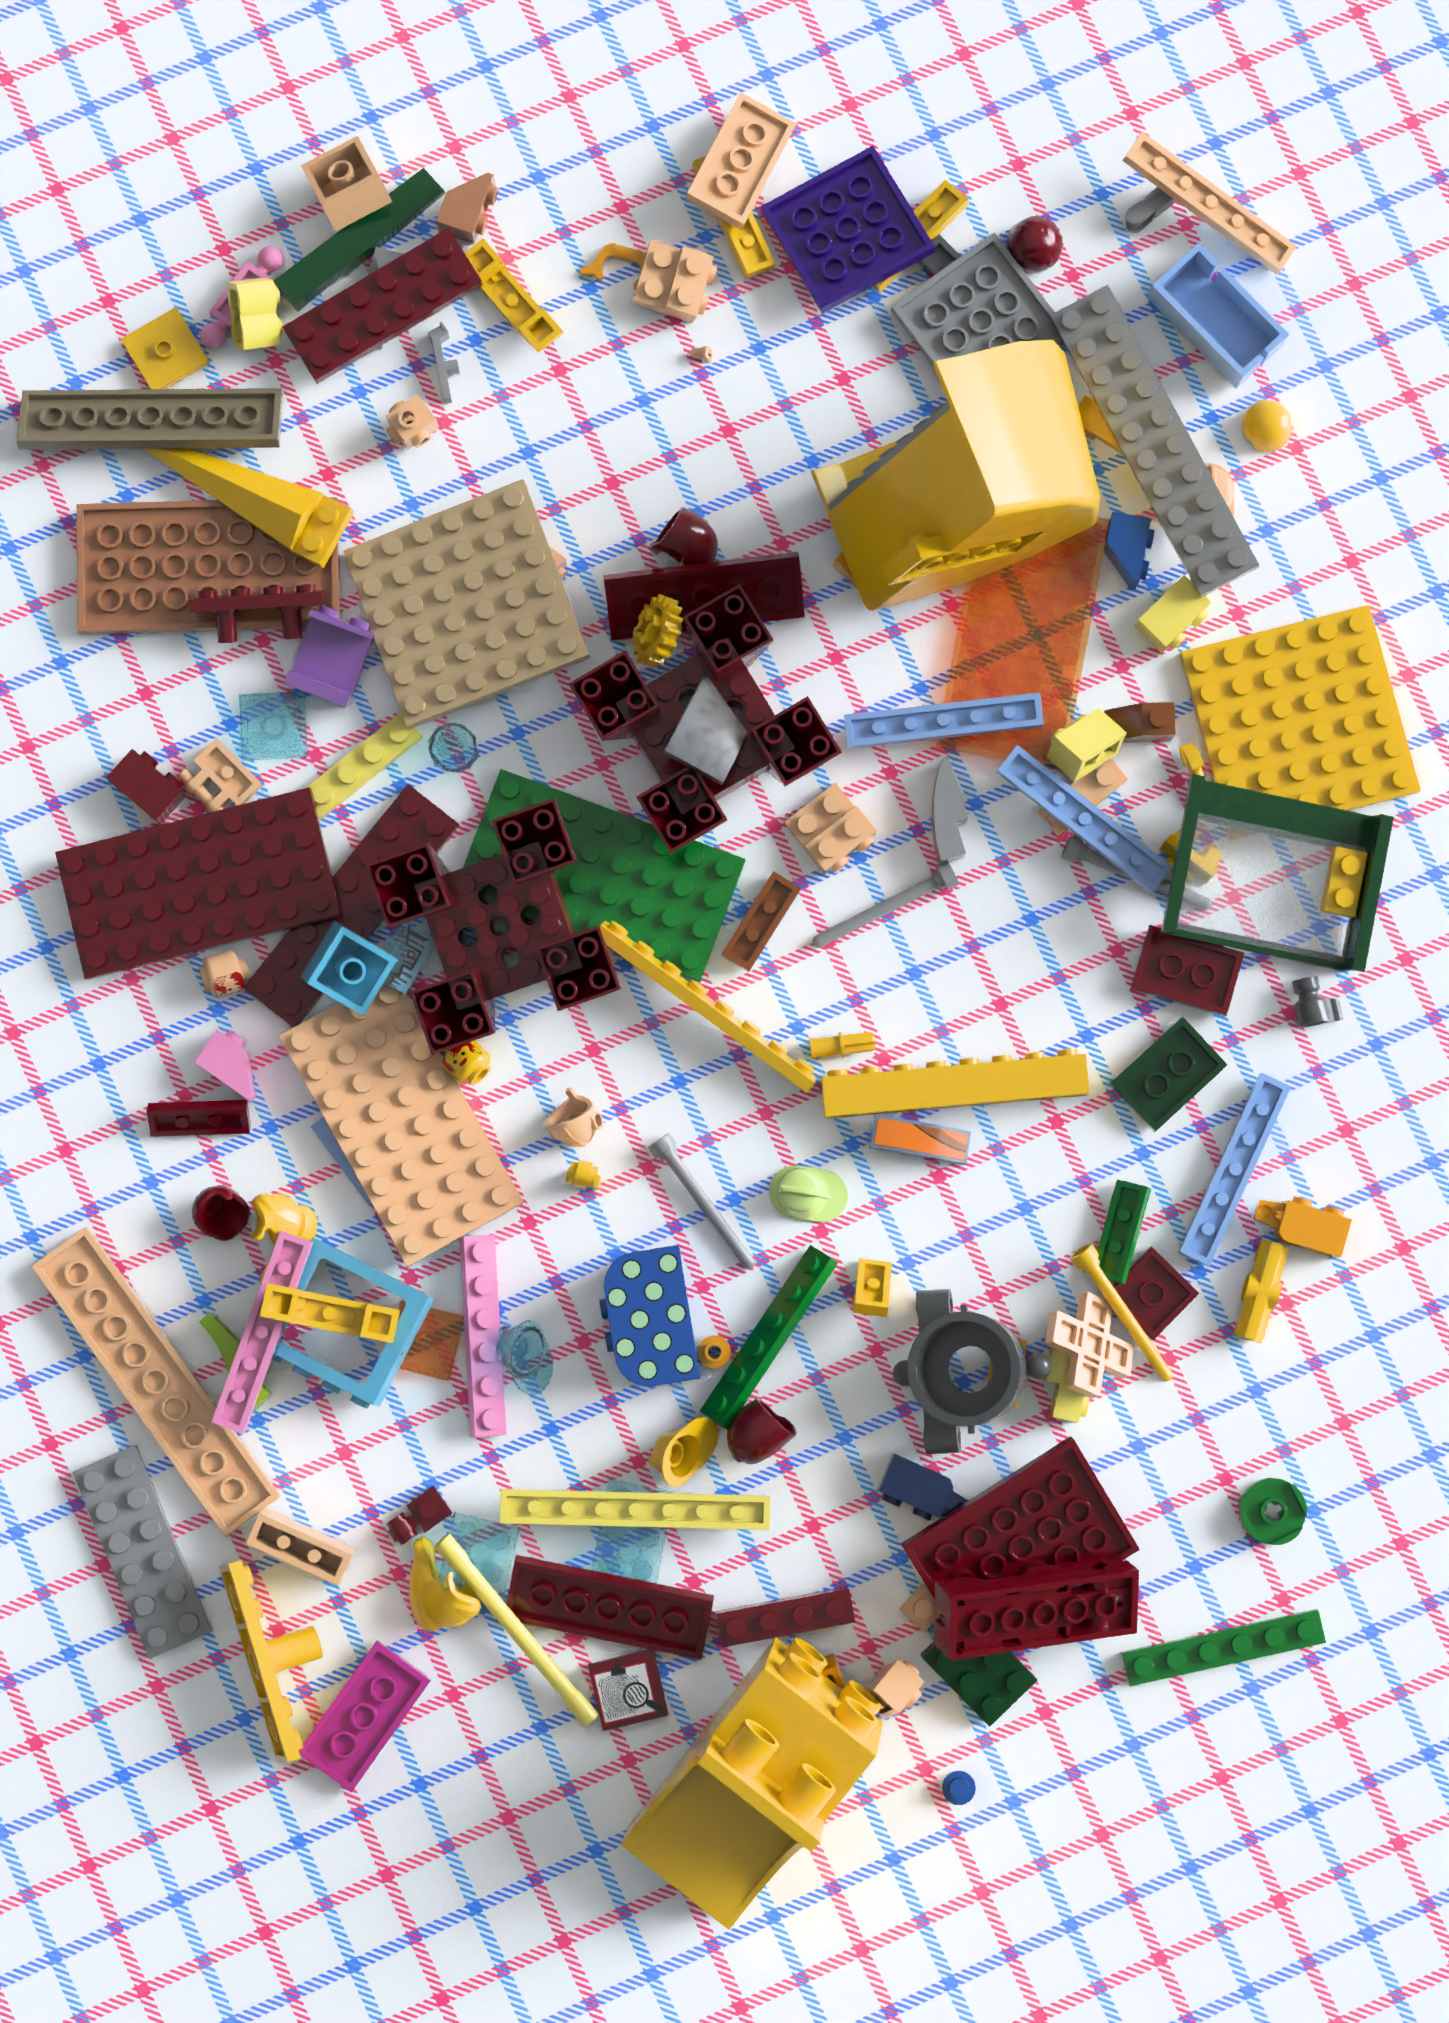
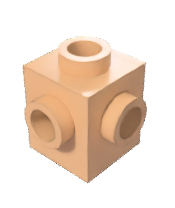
M418 394L406 402L401 400L395 403L389 409V414L386 415L389 425L386 428L387 433L396 445L402 442L407 450L413 446L415 448L423 446L430 440V434L439 429L437 419Z

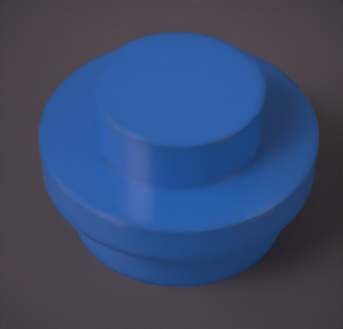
M952 1771L946 1775L942 1782L944 1797L954 1805H964L970 1802L975 1795V1781L965 1771Z

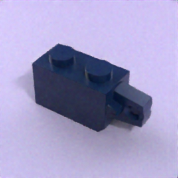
M895 1453L892 1454L877 1488L878 1491L884 1493L881 1498L882 1500L897 1507H900L901 1503L905 1502L914 1507L913 1514L931 1521L933 1515L941 1518V1516H945L968 1501L953 1491L954 1487L950 1478Z

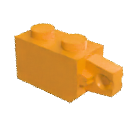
M1293 1196L1292 1201L1286 1200L1282 1201V1203L1258 1200L1253 1219L1273 1228V1233L1278 1242L1332 1258L1342 1257L1352 1219L1343 1217L1345 1211L1330 1206H1325L1324 1211L1311 1207L1312 1201Z

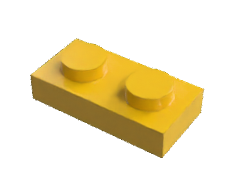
M1338 846L1332 847L1320 908L1321 912L1350 918L1356 916L1367 858L1366 852Z

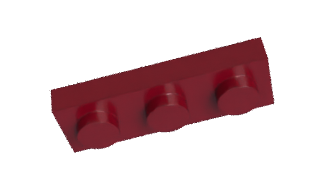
M248 1100L148 1103L146 1112L151 1137L250 1133L251 1121Z

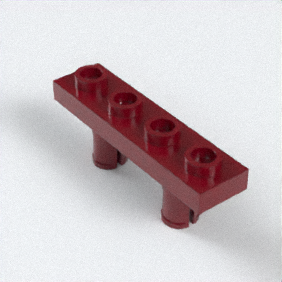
M315 584L296 585V591L283 592V586L263 587V593L250 594V588L230 589V595L217 596V590L197 591L198 597L189 599L190 612L212 611V614H216L218 643L238 642L235 615L236 612H239L238 610L275 607L281 610L284 639L303 638L301 609L304 606L322 605L325 603L324 590H316Z

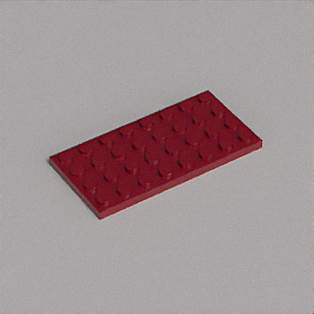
M310 787L55 852L85 980L342 916L314 796Z

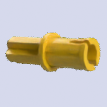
M838 1032V1036L809 1038L811 1059L837 1055L845 1058V1054L872 1052L876 1047L875 1036L872 1032L842 1035V1032Z

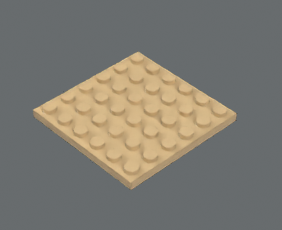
M524 478L343 550L366 617L370 623V628L375 632L374 639L408 730L591 658Z

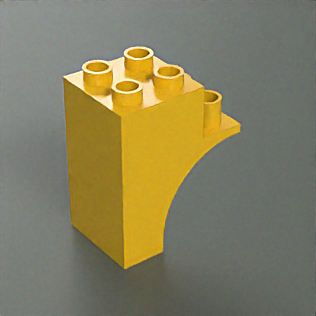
M776 1637L630 1823L620 1844L728 1930L731 1929L770 1879L795 1853L803 1847L812 1853L821 1840L825 1821L877 1755L883 1721L876 1714L881 1709L882 1704L868 1689L853 1680H850L841 1689L821 1672L828 1664L826 1659L813 1646L800 1638H795L789 1647Z

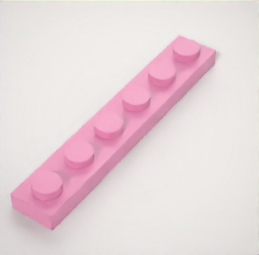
M280 1231L211 1423L242 1434L246 1432L285 1323L284 1321L260 1317L266 1284L270 1283L297 1289L313 1245L312 1241Z
M495 1235L462 1236L459 1238L470 1436L507 1435Z

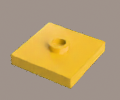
M177 307L121 338L122 343L150 389H168L210 364Z

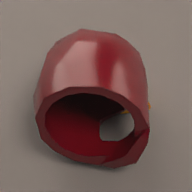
M681 507L668 521L656 541L652 542L648 549L656 555L661 552L667 553L677 561L678 566L713 562L716 557L718 540L714 529L707 520L696 512Z
M756 1398L744 1406L733 1418L727 1429V1444L730 1453L737 1462L752 1465L773 1456L796 1436L797 1431L788 1419L777 1415L763 1401Z

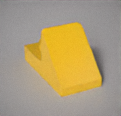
M859 1258L852 1306L854 1309L853 1313L887 1318L892 1262Z

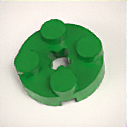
M1267 1477L1253 1482L1246 1488L1238 1503L1239 1519L1242 1527L1249 1536L1265 1544L1282 1545L1292 1541L1300 1534L1305 1522V1516L1307 1517V1504L1301 1491L1295 1485L1279 1478ZM1269 1502L1274 1506H1281L1282 1510L1277 1513L1279 1517L1277 1520H1273L1272 1517H1265L1264 1512L1267 1510L1266 1505Z

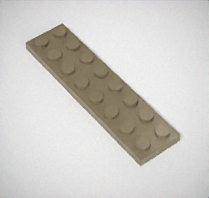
M282 388L22 390L16 442L19 450L280 448L283 393Z

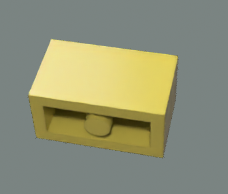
M1183 575L1137 620L1134 627L1161 654L1168 647L1173 651L1186 639L1183 632L1191 625L1197 628L1210 615L1206 610L1212 602L1206 596L1200 598L1192 582Z
M1098 708L1088 715L1082 714L1068 728L1057 730L1050 739L1051 746L1047 758L1075 782L1117 755L1127 732Z

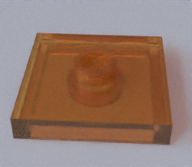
M401 1300L398 1309L400 1310L399 1317L401 1316L406 1305L405 1301ZM430 1308L400 1369L450 1381L464 1327V1316Z

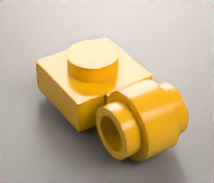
M579 1160L578 1163L572 1161L570 1168H568L565 1182L585 1189L599 1190L602 1177L597 1175L598 1167L592 1166V1162Z

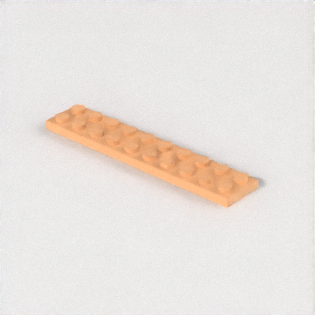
M88 1227L81 1229L31 1266L225 1537L281 1497L237 1433L231 1429L211 1423L217 1408L216 1404Z

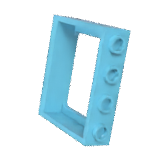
M312 1237L310 1241L313 1242L297 1289L305 1291L319 1262L327 1259L403 1298L406 1305L398 1319L393 1343H386L365 1383H359L284 1344L281 1340V1335L288 1322L284 1323L271 1360L281 1364L284 1359L294 1364L292 1371L310 1379L312 1374L323 1379L321 1386L337 1394L342 1389L352 1394L350 1401L363 1408L368 1409L370 1404L380 1407L435 1299Z

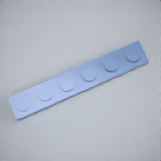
M1040 692L844 715L848 749L1044 727Z
M1019 745L1013 749L996 771L1002 778L1150 894L1155 891L1173 868L1168 862Z
M1262 1072L1259 1073L1178 1253L1203 1265H1211L1292 1086Z

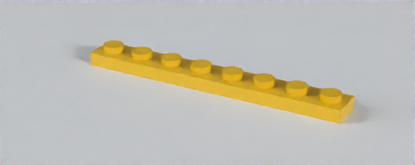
M604 921L600 925L606 945L808 1093L817 1076L812 1074L815 1070L802 1059H798L796 1062L786 1054L788 1050L781 1043L774 1039L770 1042L760 1035L761 1030L749 1020L744 1022L733 1015L735 1011L732 1007L721 1000H718L716 1003L706 995L708 993L707 989L698 982L692 980L689 983L680 976L681 970L669 961L664 963L653 956L655 952L652 948L641 941H638L636 944L626 936L628 931L618 923L612 921L609 924L607 921Z

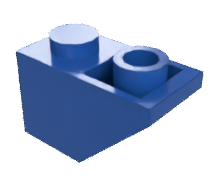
M1112 512L1108 520L1103 551L1128 587L1136 589L1140 580H1145L1147 576L1149 561L1144 560L1146 548L1151 549L1155 530L1149 529L1151 518Z

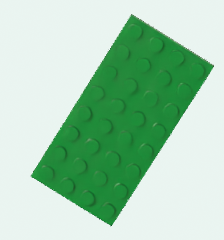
M500 769L463 868L503 854L491 820L555 798L577 859L576 863L554 872L575 933L577 934L600 926L604 921H607L609 924L614 921L628 931L626 936L636 944L638 941H641L652 948L655 952L653 956L662 963L669 961L681 970V976L701 982L746 859L696 840L670 854L652 824ZM487 885L483 889L482 896L487 903L492 904L496 901L498 893L494 886ZM530 905L525 909L524 917L537 922L540 917L539 910L535 906Z

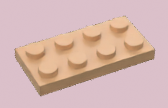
M740 92L684 199L742 230L797 123Z

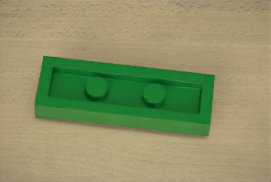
M1117 1179L1097 1252L1099 1253V1267L1108 1280L1126 1284L1151 1188Z

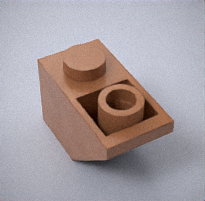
M487 172L446 192L436 219L439 233L449 227L455 238L475 244L478 234L483 236L488 223V217L485 214L489 205L494 206L499 192V187H496L494 174Z

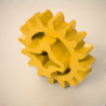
M658 594L657 598H651L650 605H644L641 615L638 616L639 622L633 630L632 644L636 645L633 655H637V662L656 668L657 664L661 666L664 664V657L668 659L671 657V652L677 646L676 639L681 635L682 630L681 623L683 618L679 617L682 607L678 606L679 601Z

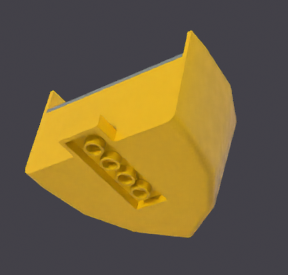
M1053 340L1018 341L964 356L935 361L932 365L948 401L947 403L930 412L931 417L920 421L913 427V432L904 435L899 440L840 464L813 469L810 472L861 599L868 610L874 611L963 585L1028 559L1094 526L1097 522L1100 494L1066 355Z

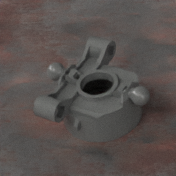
M951 1289L916 1291L919 1334L912 1344L908 1360L899 1361L894 1366L892 1373L897 1384L910 1386L915 1399L923 1408L924 1448L927 1455L960 1453V1426H968V1434H975L976 1426L987 1424L1002 1417L1013 1408L1020 1398L1026 1385L1027 1375L1034 1379L1045 1378L1049 1375L1052 1366L1048 1356L1043 1353H1033L1026 1358L1023 1346L1014 1333L1002 1322L987 1315L969 1312L967 1305H960L961 1311L953 1312ZM968 1346L978 1347L985 1351L993 1365L992 1378L988 1385L982 1390L973 1393L964 1392L957 1388L951 1381L948 1371L953 1355L961 1348Z

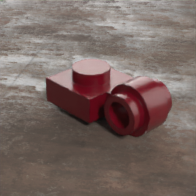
M432 1486L406 1505L412 1514L411 1517H406L402 1512L386 1523L389 1528L387 1532L394 1542L398 1540L402 1546L417 1535L414 1529L417 1527V1524L426 1533L453 1512L436 1487Z

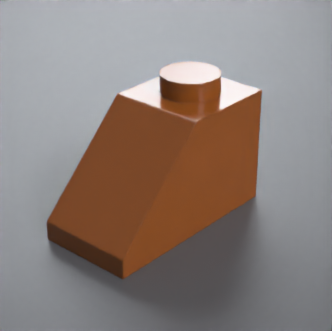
M1174 702L1138 703L1104 710L1107 716L1127 732L1123 743L1170 742L1176 735Z

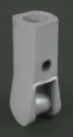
M1156 187L1143 200H1140L1126 211V229L1131 233H1139L1154 218H1157L1177 201Z

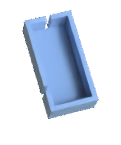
M1198 242L1152 285L1147 298L1237 389L1258 369L1260 364L1263 365L1283 346L1289 333L1224 267L1219 271L1213 282L1210 278L1214 275L1219 262Z

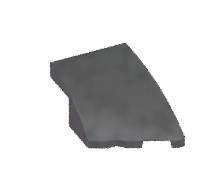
M703 675L663 754L722 785L748 732L706 675Z

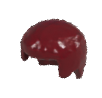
M225 1185L211 1186L202 1190L196 1196L192 1205V1219L197 1228L206 1236L220 1241H228L237 1236L247 1225L250 1216V1207L243 1197Z

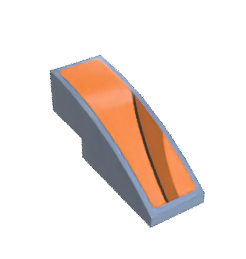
M875 1114L869 1149L967 1164L971 1131Z

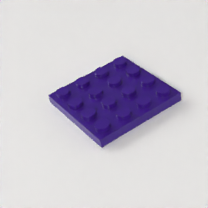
M873 145L760 207L763 216L822 314L935 253L934 244Z

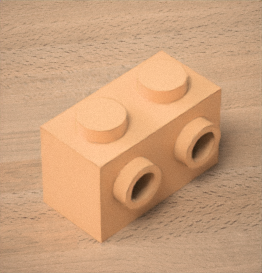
M897 1659L883 1666L866 1687L882 1704L878 1714L883 1719L902 1712L906 1707L911 1708L922 1694L918 1689L925 1681L918 1676L920 1671L907 1660L902 1662L900 1659Z

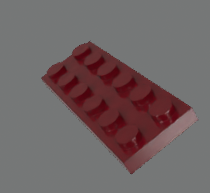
M448 227L282 326L314 381L318 384L481 287L483 283Z
M798 552L603 575L611 641L633 638V630L639 622L638 616L641 615L644 605H650L651 598H657L658 594L679 601L678 606L682 607L679 617L683 618V616L738 584L742 586L763 622L805 617ZM683 620L681 632H687L688 630Z
M516 1555L506 1605L523 1624L701 1660L714 1595Z

